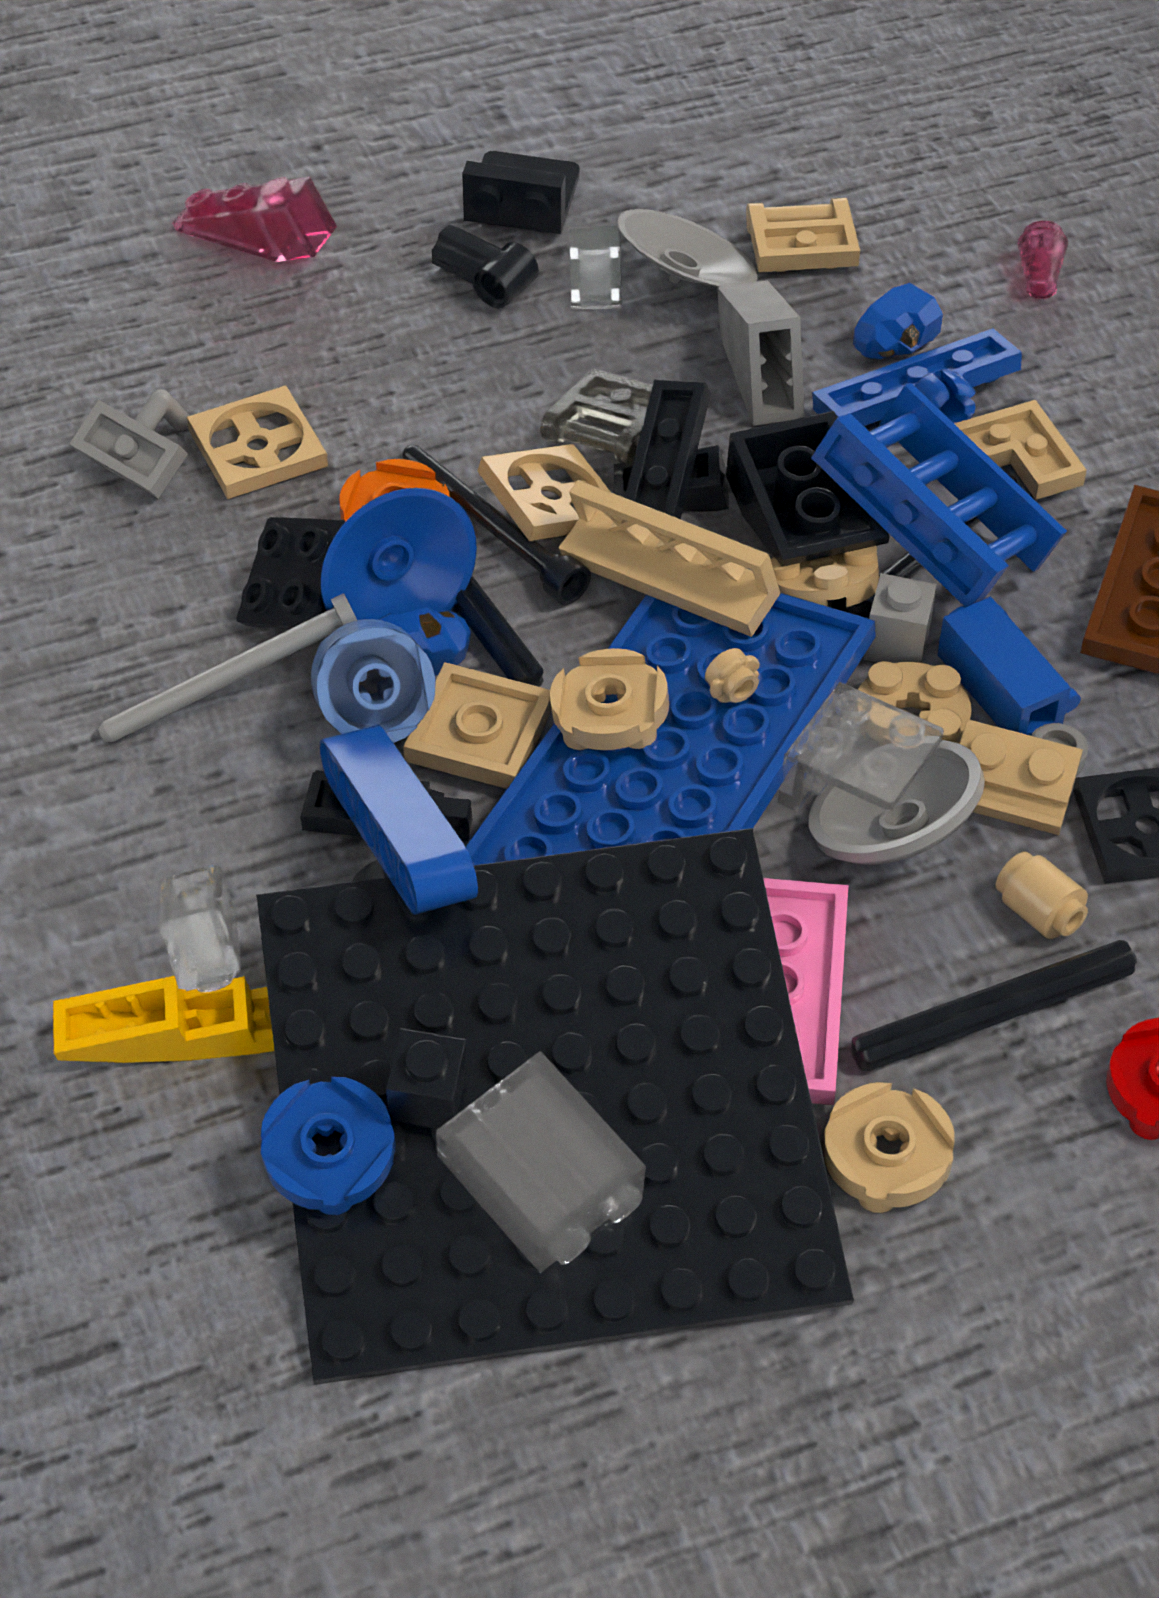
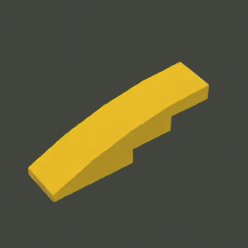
M174 975L53 1001L54 1055L58 1061L115 1063L192 1061L274 1051L267 987L251 990L244 976L183 989L178 978Z

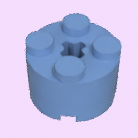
M357 620L333 631L320 642L311 669V685L315 700L328 722L341 734L380 725L393 743L400 741L417 728V725L424 718L427 711H429L435 697V675L427 654L402 628L383 620ZM376 669L381 677H386V680H381L377 683L378 692L369 694L363 685H359V682L367 679V671Z

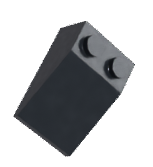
M834 411L730 433L726 466L727 480L742 516L782 567L889 543V533L811 458L837 418Z

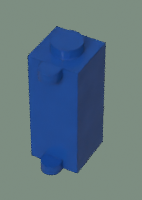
M991 596L967 607L960 606L949 615L943 617L938 657L945 665L954 668L960 674L961 684L999 728L1031 736L1037 728L1045 724H1063L1065 714L1079 705L1081 701L1080 695L1068 685L1009 618L1006 611Z

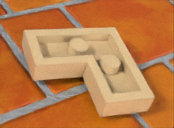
M1036 400L954 423L999 467L1011 464L1035 500L1084 485L1087 469Z

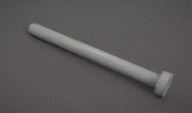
M342 593L331 599L334 608L104 720L98 727L104 742H115L328 637L339 627L357 621L345 594Z

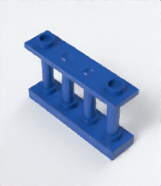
M912 383L903 387L879 423L880 427L868 431L851 413L836 418L811 457L965 607L985 599L1009 565L1005 560L1016 555L1034 572L1041 567L1067 532ZM898 442L919 464L908 469L887 447ZM937 479L959 501L947 507L926 485ZM976 517L998 539L987 545L965 523Z

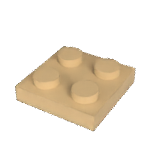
M444 662L435 681L436 687L433 703L424 718L417 725V728L408 736L403 746L404 759L408 763L507 789L532 755L552 711L550 690Z

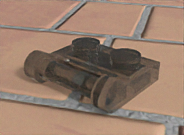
M592 369L544 414L540 425L541 436L545 440L555 443H562L567 440L614 454L619 462L633 465L653 385ZM578 418H581L596 424H602L605 426L622 430V432L617 433L576 420Z

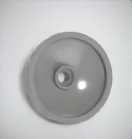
M918 740L882 749L844 769L821 790L809 813L810 832L817 846L825 854L854 864H885L916 856L950 837L967 821L983 794L985 785L983 770L978 758L970 749L951 741Z

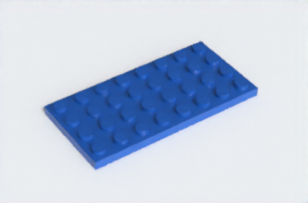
M781 593L753 636L750 637L646 594L608 649L616 648L635 651L645 656L646 665L653 667L656 671L658 666L664 672L668 686L669 711L665 721L657 729L656 740L651 745L641 749L626 747L616 750H595L589 748L575 750L565 744L562 732L554 723L467 844L466 848L473 865L754 828L875 639V620ZM737 648L746 656L756 657L760 664L757 670L759 672V684L750 697L738 703L732 701L721 703L717 698L711 696L710 686L705 681V672L709 664L719 654L726 650ZM606 695L605 701L601 703L618 701L617 695Z

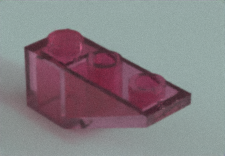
M279 177L268 183L250 186L248 183H240L230 189L211 191L209 188L201 189L186 199V207L172 223L178 232L274 262L315 257L337 228L334 219L310 177L290 180L286 177Z

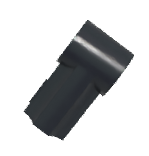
M451 224L439 233L438 240L432 249V264L472 283L474 290L481 300L496 309L504 308L530 285L539 274L538 263L534 255L523 245L510 242L504 247L499 248Z

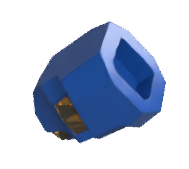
M907 283L894 287L871 304L859 319L854 329L853 345L864 357L870 359L892 358L896 355L911 354L926 343L933 341L941 332L943 313L935 297L917 286Z
M427 607L397 615L389 613L378 619L392 623L407 632L427 654L435 676L439 675L444 662L459 665L466 657L471 631L465 619L454 612H437Z

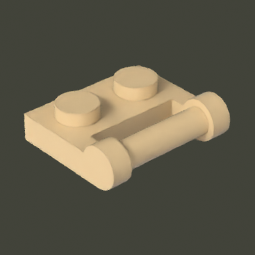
M831 198L830 204L764 208L763 203L747 204V231L751 235L758 272H784L788 270L833 269L837 267L859 266L860 248L847 198Z

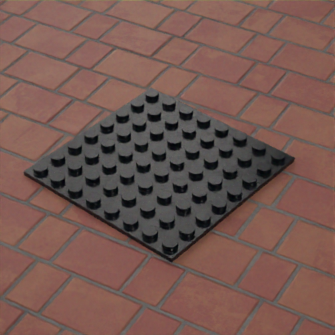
M753 828L474 865L478 883L476 898L415 915L410 912L388 877L256 894L279 1094L292 1085L309 1080L311 1085L320 1081L331 1082V1077H346L362 1083L375 1092L386 1105L388 1111L386 1087L400 1028L466 1039L467 1075L454 1132L391 1121L395 1135L393 1164L385 1181L371 1196L360 1203L352 1205L349 1210L339 1215H327L318 1209H307L292 1202L314 1385L853 1304L852 1288ZM335 1130L328 1137L322 1136L319 1133L315 1134L312 1137L317 1149L315 1154L326 1156L339 1153L342 1150L339 1142L342 1133Z

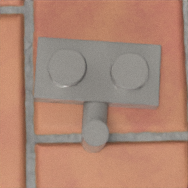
M158 389L152 393L135 420L98 400L69 445L78 453L159 499L188 453L180 445L154 430L161 419L164 418L175 430L184 431L188 429L187 417L191 415L164 389Z

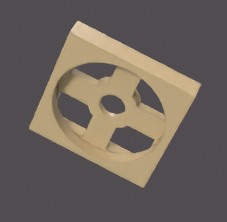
M286 385L187 417L189 432L227 499L328 466L327 452ZM278 412L284 414L290 423L268 430L260 428L256 419ZM234 426L239 435L237 441L213 449L210 444L213 433ZM254 439H263L268 443L261 450H253L247 446ZM301 443L293 455L280 462L277 457L280 449ZM243 461L250 465H256L257 468H244L233 464Z
M574 444L482 456L477 471L529 541L569 534L579 519L577 512L571 506L573 502L569 494L577 480L611 492ZM565 469L574 482L561 484L558 481L551 480L545 471ZM521 475L530 488L513 490L508 477ZM541 491L553 492L560 496V499H548L543 496Z

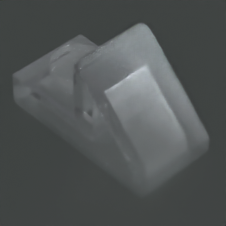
M599 225L567 227L571 310L622 308L621 233L617 226Z

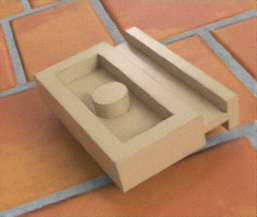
M967 719L960 744L970 749L976 755L985 778L983 794L973 812L1059 835L1083 749Z

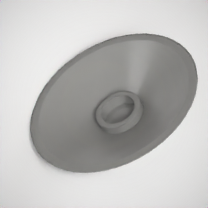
M650 209L626 210L617 218L618 227L626 240L643 256L670 274L669 280L672 283H678L681 279L706 286L723 287L752 283L758 279L755 265L739 248L697 223L676 215Z

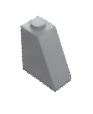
M768 280L717 287L720 338L753 426L805 417L800 316Z

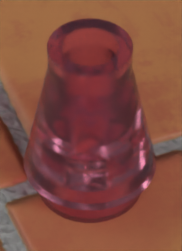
M1036 221L1025 227L1023 234L1018 239L1017 245L1025 274L1028 295L1037 299H1046L1052 297L1057 292V281L1068 248V239L1058 224L1051 221Z

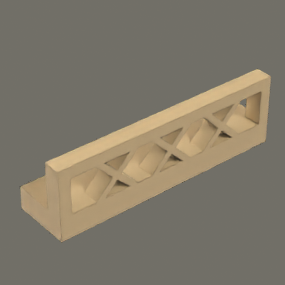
M577 480L569 491L579 519L559 546V551L563 556L571 555L592 573L750 637L753 636L781 594L768 553L580 480Z

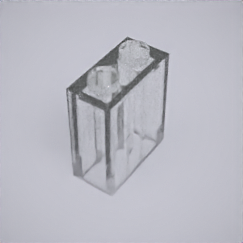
M541 1051L436 1130L437 1153L440 1160L540 1273L555 1261H558L560 1265H565L575 1259L590 1243V1233L608 1219L612 1223L620 1222L631 1214L643 1199L641 1193L644 1189L646 1166Z

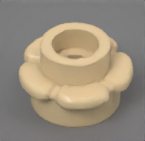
M737 648L729 649L719 654L709 664L705 672V681L710 686L711 696L717 698L721 703L731 701L738 703L750 697L759 684V672L757 670L760 664L757 658L751 655L746 656Z

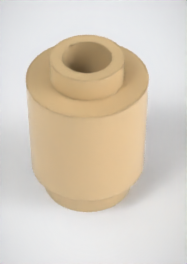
M1021 852L1005 864L997 877L996 889L1002 893L1003 903L1047 939H1054L1060 935H1071L1086 919L1088 908L1086 907L1087 891L1041 855L1032 856L1028 852Z

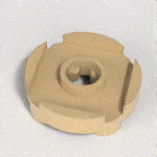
M876 546L784 567L779 564L775 557L771 559L780 593L827 607V600L846 597V607L869 599L876 593L879 581Z
M611 648L596 650L579 657L580 666L572 669L566 676L564 668L555 676L550 688L552 715L554 723L562 732L563 740L568 747L575 750L588 748L616 750L626 747L641 749L651 745L656 740L657 729L665 721L669 711L668 686L664 672L658 666L656 671L653 667L646 665L644 655L627 649ZM606 695H617L618 701L601 703L605 701Z
M878 662L869 669L868 677L857 690L853 714L855 730L864 743L866 736L872 743L879 746L878 751L894 745L918 740H946L960 744L967 719L970 720L971 718L970 698L966 690L960 685V674L950 666H932L919 662ZM913 707L920 709L919 718H908L906 710L902 708Z
M883 1082L862 1085L842 1096L830 1113L823 1138V1158L833 1180L846 1193L857 1198L863 1208L874 1213H884L893 1207L911 1206L926 1200L936 1193L950 1175L954 1148V1128L952 1122L937 1101L928 1094L914 1088L912 1095L903 1091L891 1090L892 1083ZM884 1135L888 1141L900 1139L904 1143L900 1146L899 1153L886 1154L876 1149V1137Z

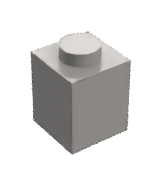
M883 573L880 574L869 618L875 620L876 637L866 651L864 660L877 663L882 661L922 663L930 631L937 584Z

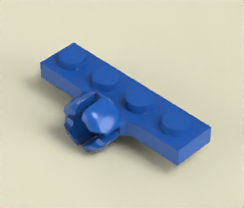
M992 328L812 392L813 410L817 414L834 411L837 418L851 413L863 426L882 420L903 387L912 383L953 423L971 419L975 413V402L970 399L976 393L973 387L983 383L994 382L1002 376L1021 370L1022 352Z

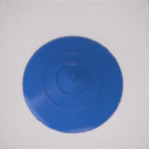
M426 488L395 490L368 502L342 525L326 553L321 572V593L326 610L334 608L331 601L332 598L344 593L357 620H378L389 613L397 615L427 607L437 612L451 611L457 604L455 599L457 593L461 589L466 590L475 567L477 553L476 535L469 516L451 497L436 490Z

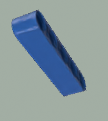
M375 725L321 739L319 744L321 762L332 791L410 912L415 915L476 898L478 894L477 877L467 848L380 725Z

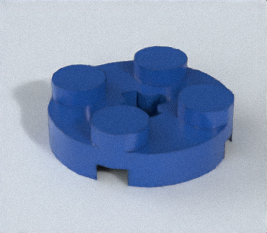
M331 1077V1082L320 1081L310 1085L309 1080L294 1084L274 1100L262 1121L261 1156L268 1178L281 1195L301 1207L318 1209L327 1215L345 1213L352 1205L360 1203L371 1196L382 1185L391 1170L395 1153V1135L386 1105L370 1088L353 1079ZM335 1130L342 1133L339 1141L342 1150L339 1153L326 1156L315 1154L317 1150L316 1144L312 1140L315 1134L319 1133L322 1136L328 1137Z

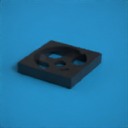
M1159 767L1076 777L1073 792L1105 884L1159 877V829L1154 833H1144L1136 826V822L1139 819L1148 818L1155 821L1159 827V809L1153 807L1148 793L1159 791ZM1123 796L1128 810L1125 817L1098 820L1097 808L1103 798ZM1129 842L1134 847L1141 849L1144 857L1131 854L1114 843Z

